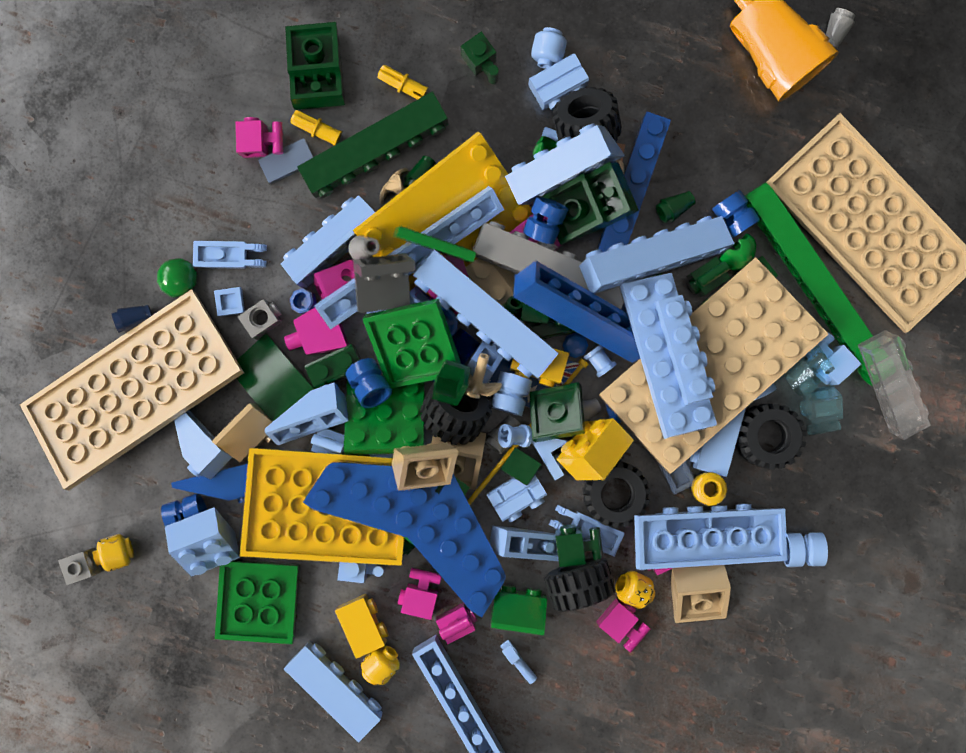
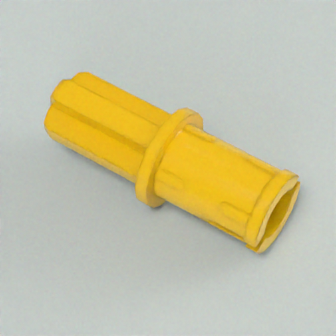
M383 65L378 72V78L397 88L398 93L402 91L418 100L425 96V92L428 91L429 87L409 78V74L403 75L387 65Z
M296 110L291 117V124L310 133L311 137L314 138L316 136L333 144V146L338 144L342 131H338L323 123L321 118L317 120L299 110Z

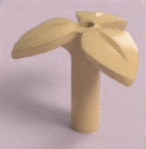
M407 168L396 171L383 186L379 199L381 205L384 204V199L389 192L393 191L398 195L405 189L400 177L409 172Z
M485 353L479 354L474 375L470 374L465 395L472 398H480L479 393L483 396H490L501 389L502 383L483 384L490 358L489 355Z

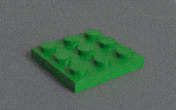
M439 298L365 314L362 318L381 370L390 388L435 380L445 360L461 364Z
M347 380L346 403L348 421L345 422L344 433L345 455L394 454V449L424 445V422L421 420L422 413L420 410L425 398V383L421 382L391 388L392 393L390 397L382 404L372 408H364L360 405L355 395V390L351 388Z
M235 560L226 565H220L215 639L293 644L299 565Z

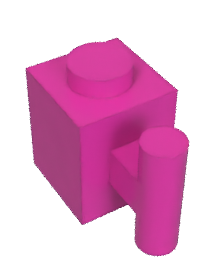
M246 117L244 121H235L236 153L243 158L265 157L269 155L268 145H272L273 154H283L282 122H272V132H268V126L259 118Z
M412 567L409 578L418 579L419 583L418 585L408 583L406 590L401 589L398 604L402 605L401 613L431 620L438 590L428 588L429 582L440 585L441 576L438 573Z
M615 598L596 622L617 643H620L625 636L629 637L623 646L631 653L651 628L643 622L636 630L633 627L639 620L634 614L636 608L621 603Z
M464 602L436 617V623L440 629L439 634L447 644L475 631L476 625L474 622L478 621L476 614L467 608Z

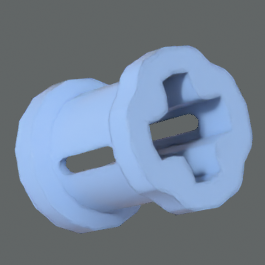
M601 345L584 356V359L589 360L596 369L598 378L617 365L615 361L610 360L603 350L604 347Z
M503 424L498 430L499 444L503 448H509L512 445L528 447L532 442V429L526 424H521L518 427Z

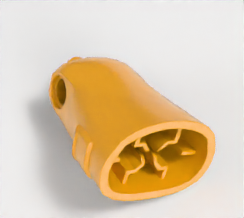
M734 0L742 11L730 23V28L750 53L758 68V76L766 88H770L778 102L784 101L824 70L839 54V51L829 42V38L818 25H809L784 0Z

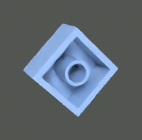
M215 507L165 526L168 553L191 577L201 575L207 570L220 565H226L240 558L235 531Z

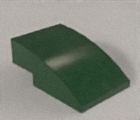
M337 22L285 26L290 100L294 110L344 106V86Z
M610 161L589 174L583 173L542 196L568 208L563 223L557 226L560 229L557 236L560 245L589 235L639 211L618 162Z
M267 333L237 359L244 373L236 379L272 421H275L308 392L314 390L312 383L305 377L299 367Z

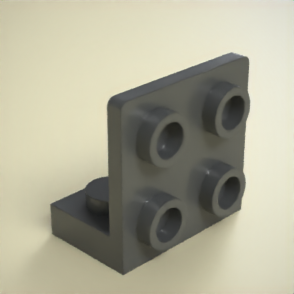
M404 253L353 259L356 303L359 313L410 305L408 272L415 271V260Z

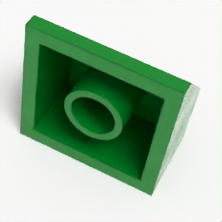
M503 584L493 599L491 628L544 635L547 609L546 594H542L540 589L527 588L526 591L516 590V586Z

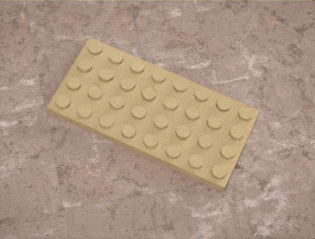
M841 113L833 118L766 182L771 186L790 214L904 333L909 332L966 278V244Z
M754 258L689 316L691 325L696 326L699 330L700 339L697 341L699 351H703L707 357V366L704 367L706 375L711 377L715 384V392L712 393L713 398L710 399L717 422L716 426L664 439L641 358L599 394L602 400L669 474L674 472L829 335L757 258Z
M191 289L24 401L20 406L63 489L70 491L244 372L198 295Z

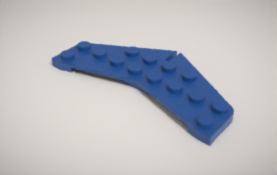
M332 462L326 466L304 499V504L316 511L407 537L466 606L478 616L482 617L505 581V572L454 474L451 484L443 485L439 493L435 492L438 486L398 491L392 466Z

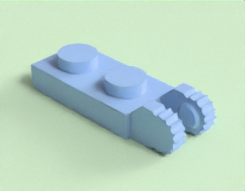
M193 241V267L246 269V267H266V261L262 259L247 260V251H267V245L247 244L246 242Z
M557 505L555 510L558 513L573 518L571 524L581 527L583 539L590 538V528L599 527L603 552L615 557L624 537V532L609 525L606 526L598 520L578 511L575 513L572 510ZM552 519L549 523L550 526L558 530L564 525Z

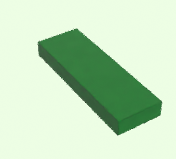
M402 226L395 228L393 237L436 250L466 262H474L476 253L473 250Z

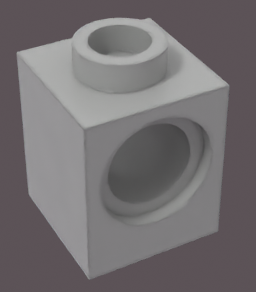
M264 299L238 316L251 338L256 340L282 323L279 318L282 313L274 302L269 303ZM265 311L268 314V320L265 324L259 325L257 323V316L260 312Z
M94 548L58 560L66 585L102 572L100 565L96 566L92 554V551H95Z

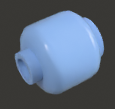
M547 27L543 31L536 33L531 56L538 62L537 65L539 67L547 69L563 60L567 40L562 36L563 33L560 30Z

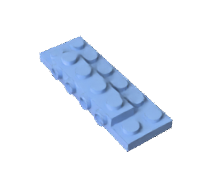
M672 273L623 283L620 286V290L664 439L716 426L717 422L710 399L713 398L712 393L715 392V384L713 379L706 375L704 367L707 366V357L703 351H699L697 341L700 339L699 330L696 326L691 325L689 318L692 315L691 304L688 300L684 301L683 295H678Z
M735 504L736 509H727V505L711 506V510L703 511V506H688L687 512H679L678 507L663 508V513L634 515L636 569L648 570L787 561L785 509L751 508V504Z

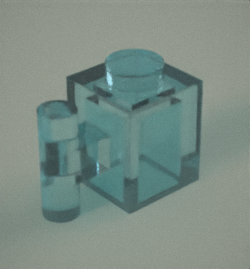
M818 344L810 350V353L813 355L808 360L805 357L801 358L783 374L791 388L799 396L813 392L817 385L822 382L815 373L816 370L821 367L825 374H829L835 369Z
M831 385L802 391L803 401H800V410L802 415L806 416L812 423V425L807 426L809 436L841 430L839 420L843 419L842 395Z

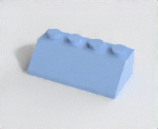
M593 123L583 127L580 130V135L572 139L570 136L557 142V148L551 151L546 149L535 154V160L530 163L522 162L511 168L512 173L505 177L518 205L534 204L537 196L542 197L583 173L589 174L610 161L615 162L625 157L623 151L604 126H595Z
M359 195L355 199L351 197L341 206L342 210L337 215L331 214L322 222L323 227L316 233L312 231L302 240L304 244L297 250L293 248L284 255V261L281 263L282 267L301 288L307 289L314 282L315 273L332 267L349 252L350 241L356 237L353 229L375 213Z

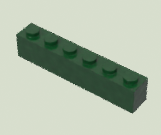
M432 91L298 165L297 168L315 198L319 196L320 198H325L334 192L333 188L341 184L346 186L357 179L356 176L360 173L374 171L379 167L378 163L386 159L391 161L401 155L400 151L410 147L412 149L424 142L423 138L431 134L433 136L439 135L446 130L445 126L449 125L448 118Z

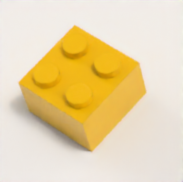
M614 418L584 421L585 433L575 435L572 440L566 442L561 448L562 453L556 460L576 481L605 480L634 441Z

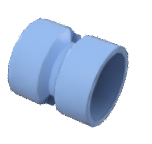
M500 371L497 383H502V387L493 395L491 401L492 408L522 416L526 404L523 396L529 394L532 381L515 374Z
M809 532L804 537L801 533H786L787 561H784L786 567H803L805 562L808 566L826 565L828 547L825 535L822 532Z

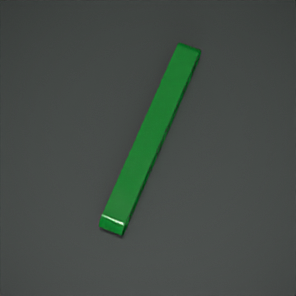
M765 182L746 194L745 197L748 200L746 206L753 208L760 217V220L756 222L839 345H845L861 363L856 370L863 380L870 386H873L892 373L894 367L771 186Z

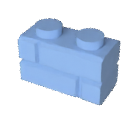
M572 54L529 78L528 85L542 110L547 108L554 110L555 104L560 102V98L564 95L567 96L573 90L577 91L579 88L588 86L589 77L581 66L576 54Z
M535 475L527 486L515 478H511L486 493L502 522L508 519L510 523L523 515L521 510L530 506L531 509H534L544 503L543 497L547 493Z

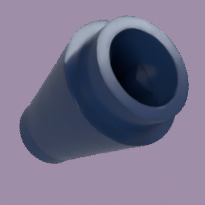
M149 305L119 308L117 312L112 313L113 322L118 333L123 331L127 333L152 316Z

